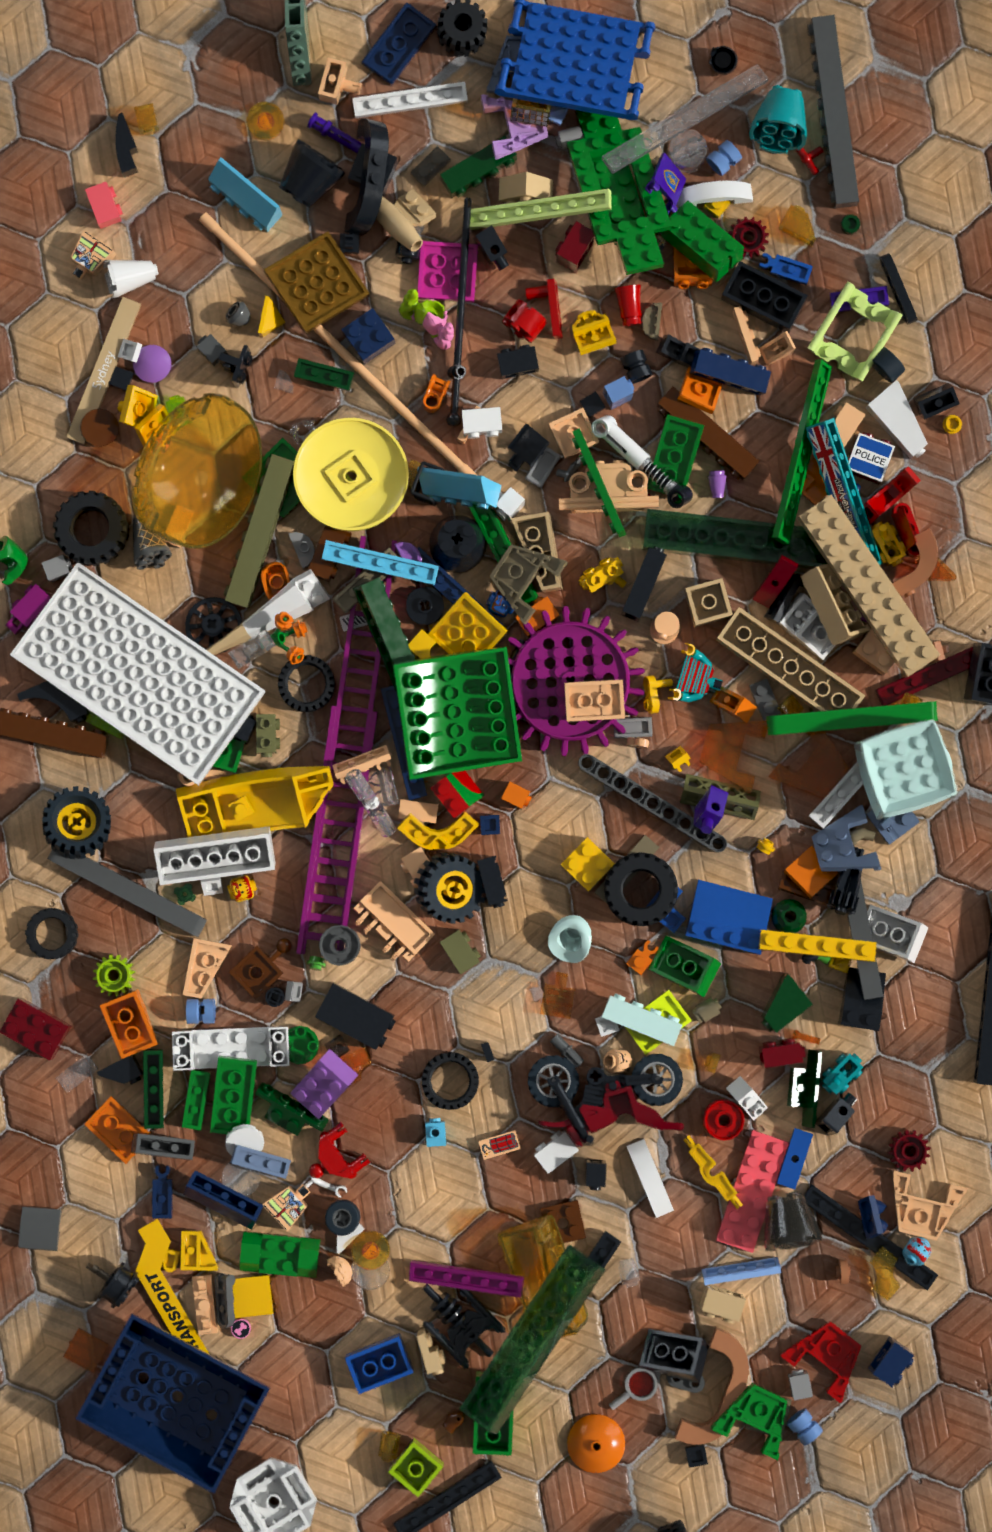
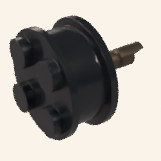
M121 1262L111 1274H108L95 1264L88 1263L86 1268L105 1281L97 1298H104L110 1302L111 1308L119 1307L123 1304L129 1295L126 1292L134 1288L140 1279L137 1277L138 1272L135 1271L133 1273L124 1267V1262Z

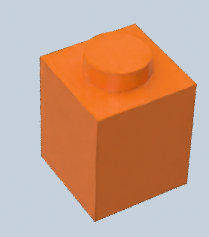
M509 782L501 799L522 809L523 806H528L532 797L529 796L530 791Z

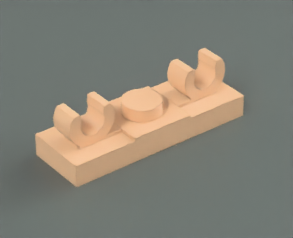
M384 745L332 766L336 778L340 779L342 784H345V776H350L353 781L355 780L354 773L365 772L369 768L374 767V765H376L379 771L381 770L380 764L382 762H386L388 767H390L391 756L387 745Z
M212 1274L192 1276L198 1335L218 1333Z

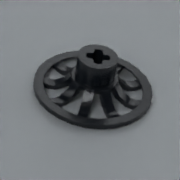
M209 597L198 601L190 609L186 617L185 630L187 637L197 644L206 635H209V648L214 644V636L222 639L224 637L222 635L223 631L230 633L234 630L226 627L225 623L237 619L239 626L242 623V618L237 608L231 602L219 597ZM211 602L223 603L217 614L213 613ZM207 603L208 607L207 616L197 610L198 607ZM228 606L235 615L222 619L221 616ZM193 613L203 620L202 623L190 624ZM202 628L203 632L194 640L190 629Z

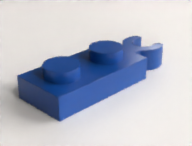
M763 253L762 257L766 258L768 263H760V268H772L770 273L772 275L807 285L813 266L778 254L775 259H772L769 254Z

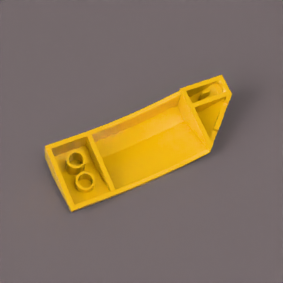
M329 766L284 767L211 779L201 782L199 786L194 784L177 788L176 794L188 837L268 826H270V831L306 828L309 820L317 812L324 801V797L332 789L334 783ZM245 795L254 813L237 822L228 804Z

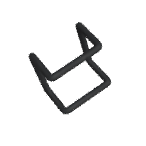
M421 462L410 492L416 500L436 506L437 503L433 498L419 493L421 489L420 481L416 492L414 491L424 465L427 466L425 468L445 469L428 462Z

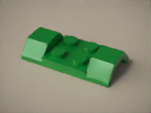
M244 1231L240 1253V1271L317 1278L321 1239Z

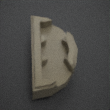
M662 302L649 306L643 312L641 326L645 335L658 341Z

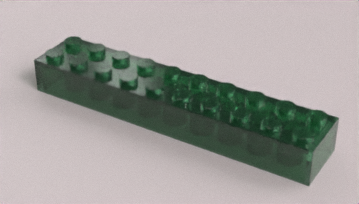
M647 509L642 550H648L649 547L653 549L656 546L667 553L775 565L781 555L798 563V568L807 569L828 564L803 526H794L790 544L783 545L772 538L776 523Z
M568 1245L460 1407V1410L488 1432L497 1434L606 1269L577 1247Z

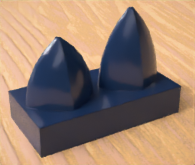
M875 1195L858 1200L866 1239L883 1234L888 1228V1224L880 1219L879 1214L886 1209L887 1205L877 1200Z

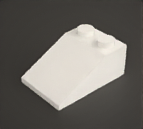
M870 904L867 913L873 942H876V949L915 963L928 927L920 922Z

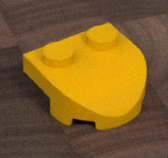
M595 310L585 311L577 316V320L572 325L574 340L580 355L617 344L609 318L605 314L596 313Z

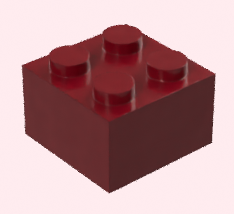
M577 221L574 225L570 224L565 233L564 242L560 241L555 250L556 263L575 274L595 242L593 230Z

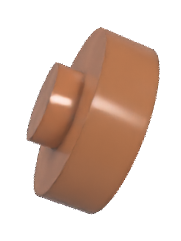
M838 1259V1266H835V1276L839 1278L840 1284H849L850 1266H848L847 1259Z

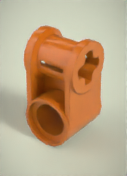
M435 374L432 375L423 398L425 411L428 413L438 411L449 390L451 381H444L437 378ZM429 399H434L437 404L431 407L426 402Z

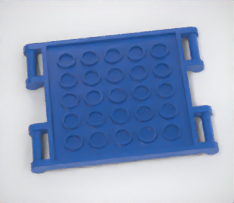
M514 0L513 6L515 8L508 32L512 35L522 36L516 62L509 58L501 60V73L499 82L495 87V94L627 120L638 119V105L644 85L639 82L629 83L634 57L648 59L650 57L651 51L649 48L652 33L655 31V23L651 21L643 23L525 0ZM522 10L527 11L524 27L519 26ZM639 32H645L642 48H636ZM514 71L511 88H507L508 72ZM627 92L633 93L629 110L624 109Z

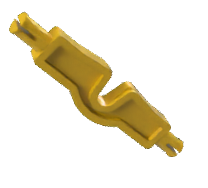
M690 1135L687 1136L683 1141L690 1148V1155L700 1166V1173L703 1179L708 1184L715 1186L726 1201L730 1200L735 1208L739 1209L743 1204L737 1198V1191L731 1185L725 1173L721 1171L715 1176H711L710 1170L716 1165L715 1160L700 1144L696 1145Z

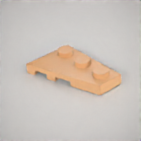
M197 938L193 939L183 995L203 998L232 945Z

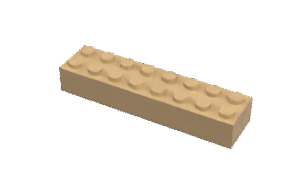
M740 607L716 639L718 643L817 712L857 708L865 697L863 693Z

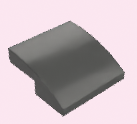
M22 1207L18 1248L58 1251L62 1211L60 1209Z

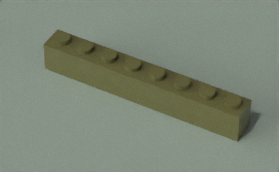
M272 454L271 458L268 457L265 464L266 474L261 477L259 483L261 490L254 498L253 505H255L253 512H250L247 520L249 527L242 535L241 541H243V545L236 554L235 559L238 561L236 567H233L230 572L231 583L230 586H226L224 591L225 601L250 608L290 485L295 461Z

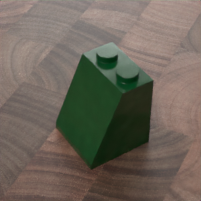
M784 973L781 976L761 1015L763 1019L761 1023L769 1032H779L813 1005L790 974Z

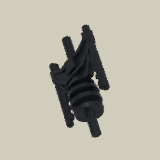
M429 1284L422 1288L434 1301L430 1307L431 1311L435 1312L437 1310L435 1316L438 1319L442 1318L441 1322L443 1324L450 1323L447 1329L449 1340L443 1333H439L438 1328H434V1324L431 1321L429 1323L424 1321L423 1327L464 1369L469 1368L468 1363L470 1361L465 1357L467 1347L473 1342L488 1358L494 1353L479 1336L484 1331L492 1328L497 1333H504L506 1328L469 1290L459 1289V1293L462 1297H466L467 1302H471V1306L477 1312L467 1309L460 1313L462 1306L460 1304L455 1305V1298L448 1299L450 1294L447 1292L439 1296Z

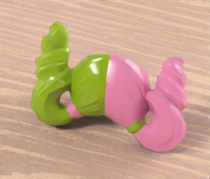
M408 290L399 307L400 315L404 319L415 320L418 324L422 325L431 334L435 344L440 349H449L454 336V329L452 323H446L448 311H444V306L434 299L419 303L417 290Z

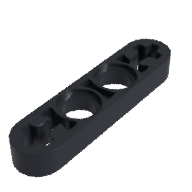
M889 253L880 256L882 269L906 324L909 325L916 322L915 310L892 256Z

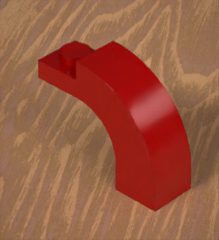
M909 466L863 504L869 524L874 522L921 481Z

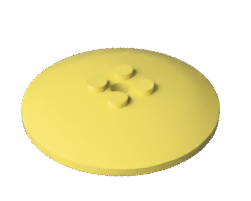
M341 418L323 424L305 439L295 458L293 479L301 504L314 519L333 529L361 531L379 525L397 510L407 490L409 470L401 445L389 431L369 420ZM348 472L356 474L357 477L354 481L346 479L345 476Z

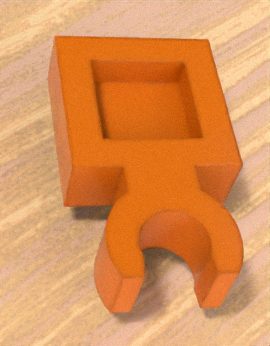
M649 940L644 943L643 951L637 948L626 962L629 967L640 975L644 973L653 961L649 958L650 954H655L658 951L657 946L652 951L648 950L647 946L651 942Z

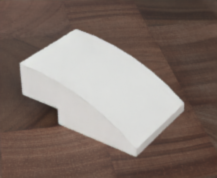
M799 593L790 603L777 624L813 654L824 660L836 645H832L811 599L806 594Z

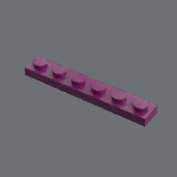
M415 1260L410 1262L409 1281L519 1298L523 1296V1276Z

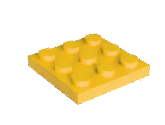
M465 592L428 635L448 654L491 649L508 630Z

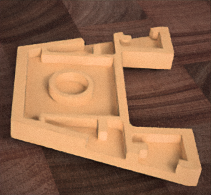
M893 1170L898 1231L937 1241L968 1188L949 1183L944 1203L907 1194L911 1174Z

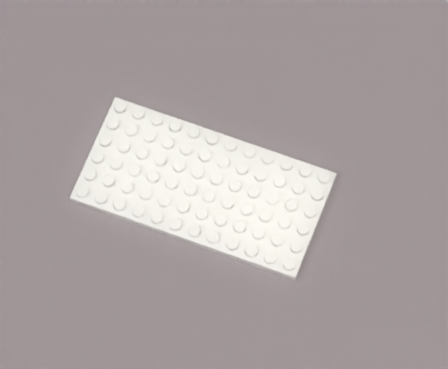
M79 562L76 563L10 654L14 659L198 786L266 692Z

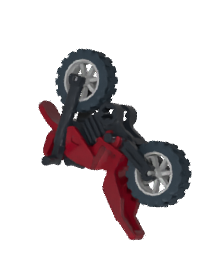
M650 1054L643 1057L635 1065L632 1075L608 1076L599 1067L589 1069L587 1072L588 1085H585L583 1099L576 1107L573 1106L572 1099L579 1088V1075L573 1063L567 1058L560 1057L559 1055H548L539 1059L529 1072L528 1087L533 1098L541 1105L551 1108L560 1107L568 1120L562 1122L538 1121V1125L547 1128H566V1133L577 1148L583 1147L582 1142L587 1146H592L594 1137L588 1135V1133H596L610 1126L622 1114L631 1115L637 1124L660 1131H682L684 1129L683 1123L666 1122L656 1110L637 1102L633 1093L634 1090L636 1096L642 1102L651 1106H663L672 1102L679 1095L683 1084L682 1070L677 1062L664 1054ZM655 1066H662L664 1069L660 1074H657ZM552 1067H557L561 1070L557 1075H553ZM652 1067L654 1074H647L645 1071ZM547 1068L550 1071V1078L542 1074ZM668 1070L671 1078H663L662 1075ZM563 1071L567 1075L568 1080L559 1079ZM593 1072H597L598 1076H601L598 1082H594L593 1078H590V1076H593ZM540 1077L546 1079L548 1083L540 1086ZM663 1081H671L668 1090L662 1084ZM561 1083H568L565 1090ZM549 1086L551 1088L549 1095L544 1093L542 1089ZM654 1086L653 1093L649 1092L645 1087ZM661 1086L665 1091L662 1094H656L657 1087Z

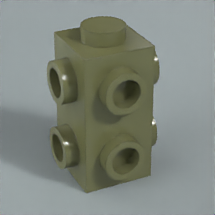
M256 714L257 754H261V757H272V754H277V749H280V738H276V730H280V719H276L275 714Z

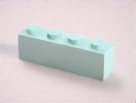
M616 993L614 997L609 996L601 1016L602 1018L669 1045H675L682 1028V1024L679 1023L680 1019L671 1015L668 1018L661 1016V1011L653 1008L650 1011L643 1009L644 1005L633 1001L632 1004L625 1001L626 997Z

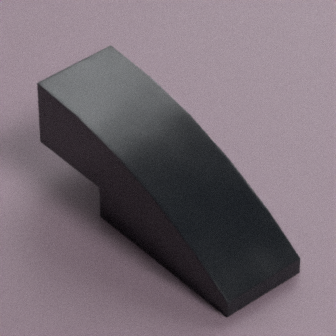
M119 113L115 135L116 153L124 178L138 173L132 157L133 154L138 153V149L123 113Z
M668 334L663 335L656 353L688 368L692 365L695 351L700 349Z

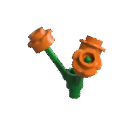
M280 612V614L275 616L277 629L273 634L265 637L266 644L276 645L287 652V659L291 664L295 665L304 659V650L296 646L291 648L283 644L286 639L285 637L294 633L297 638L305 637V633L308 630L304 621L300 623L298 619L297 622L293 623L291 615L287 612ZM293 625V630L284 633L280 632L281 630L289 629Z

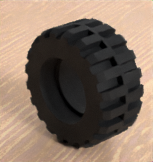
M89 490V492L85 493L81 491L76 496L71 495L68 497L69 500L60 505V511H56V522H53V528L55 529L54 537L58 542L59 548L75 562L87 566H99L100 563L106 564L110 562L111 558L119 556L118 552L120 550L123 551L125 548L124 543L129 537L127 534L129 523L121 506L102 492L96 493ZM88 511L100 512L106 517L109 524L106 538L95 546L81 544L74 535V525L77 519Z
M645 852L632 853L622 857L611 867L605 879V899L612 913L623 922L634 926H649L664 919L673 909L678 895L677 879L672 868L662 858ZM638 871L652 874L657 879L660 889L657 900L652 905L644 908L632 906L623 895V884L626 878Z

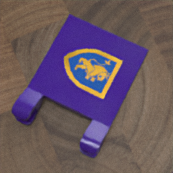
M665 152L661 154L653 177L646 185L645 190L649 194L653 190L655 192L660 190L669 200L665 205L669 215L671 211L675 213L678 210L677 202L686 178Z

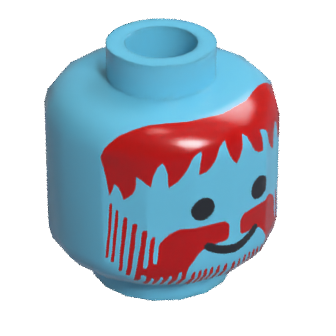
M913 1237L908 1241L902 1253L909 1265L922 1266L931 1254V1247L926 1239Z

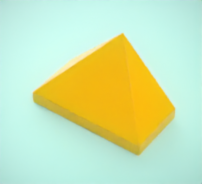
M265 296L258 330L259 337H265L286 323L269 296Z

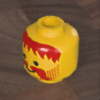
M247 875L233 878L230 880V885H227L231 900L235 899L238 903L252 899L254 891L257 890L254 879L250 880Z

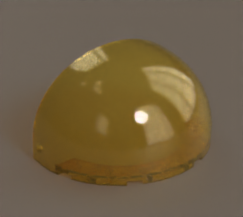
M208 393L203 394V397L198 399L193 397L177 406L162 420L164 424L157 433L153 431L137 462L134 472L136 483L132 487L133 509L138 521L144 525V528L167 542L193 549L211 546L225 538L235 529L254 499L262 468L261 439L251 415L245 408L229 397Z

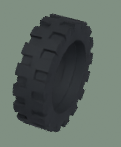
M57 908L40 910L27 923V930H25L26 942L30 950L44 959L62 958L69 954L76 945L79 935L77 931L78 926L74 918L64 910ZM47 918L61 920L68 930L66 942L56 950L43 948L36 938L38 925Z

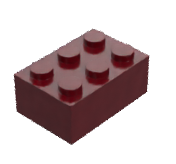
M18 998L0 1033L50 1061L54 1059L72 1025L24 998Z

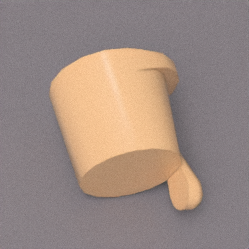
M667 611L657 614L650 626V634L653 640L664 645L674 641L680 630L677 616Z

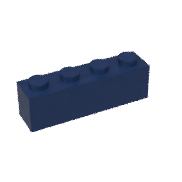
M709 348L695 351L689 374L759 396L766 394L771 371L766 370L765 366L758 364L755 366L749 365V362L743 359H730V355L724 353L718 355Z
M196 1170L188 1181L183 1194L251 1230L264 1206Z

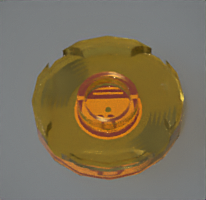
M260 102L251 107L246 119L250 133L257 139L265 141L279 136L285 122L280 108L270 102Z
M368 1231L359 1234L352 1243L351 1254L354 1262L359 1267L365 1270H375L387 1262L390 1247L388 1240L383 1234L376 1231Z

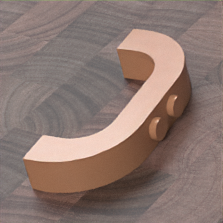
M930 528L915 535L917 540L915 544L920 553V561L917 568L910 574L892 583L899 595H904L905 598L915 593L914 589L922 585L930 577L937 564L938 546ZM841 585L840 589L847 594V591ZM851 599L850 604L855 610H859Z
M716 1326L708 1345L710 1348L720 1351L729 1357L732 1370L717 1411L711 1419L702 1423L692 1422L684 1418L680 1419L674 1437L676 1440L687 1444H706L722 1436L713 1431L711 1425L748 1387L746 1383L749 1375V1362L745 1350L736 1337Z

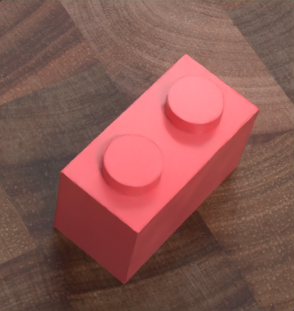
M103 182L85 189L100 229L122 221L120 215L123 212L120 204H115L114 197L117 196L113 186L109 187L107 182Z

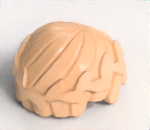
M339 1256L329 1258L327 1266L334 1270L337 1281L344 1287L351 1280L352 1268L350 1264Z

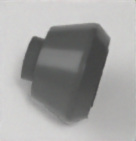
M235 302L226 314L227 323L239 327L245 326L251 318L250 311L244 302Z

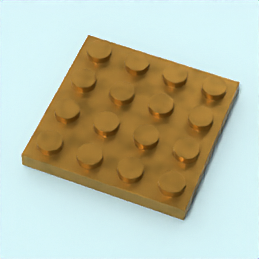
M328 231L264 269V273L305 334L370 295Z

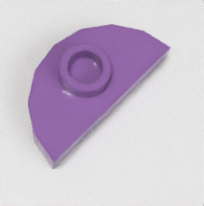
M409 542L394 543L400 557L422 562L421 554L416 546Z

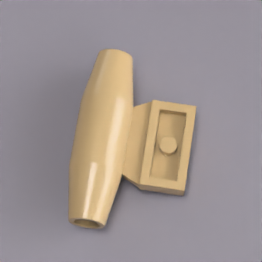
M412 189L400 196L395 205L382 196L376 220L395 240L412 252H415L421 248L423 240L414 227L423 226L435 219L436 212Z

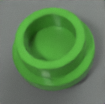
M310 956V959L307 961V965L312 970L321 971V968L326 967L325 959L321 957Z

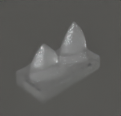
M382 767L380 771L376 769V772L372 774L368 782L380 787L381 790L377 791L372 797L376 796L378 798L376 801L379 806L400 804L391 767Z

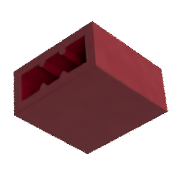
M793 1038L783 1039L780 1044H776L774 1041L763 1042V1046L758 1047L761 1066L764 1068L802 1063L803 1058L806 1057L804 1046Z

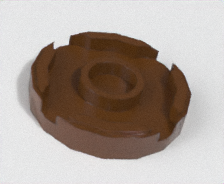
M93 409L86 413L81 420V435L92 446H107L118 435V421L108 410Z

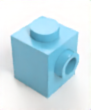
M430 1118L429 1122L425 1123L427 1147L446 1146L445 1121H441V1118Z

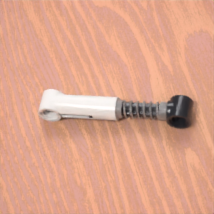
M606 415L592 423V433L596 437L603 438L636 470L644 471L648 478H652V482H656L660 489H664L663 492L666 493L670 506L680 508L692 500V490L688 486L677 484L672 479H669L668 476H665V472L662 473L661 469H658L657 465L653 464L650 455L617 426L614 417Z

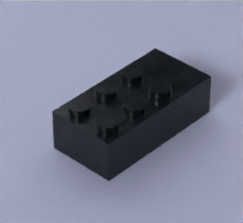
M739 261L722 293L721 300L734 307L740 306L748 314L783 332L788 331L790 333L807 301L808 295Z

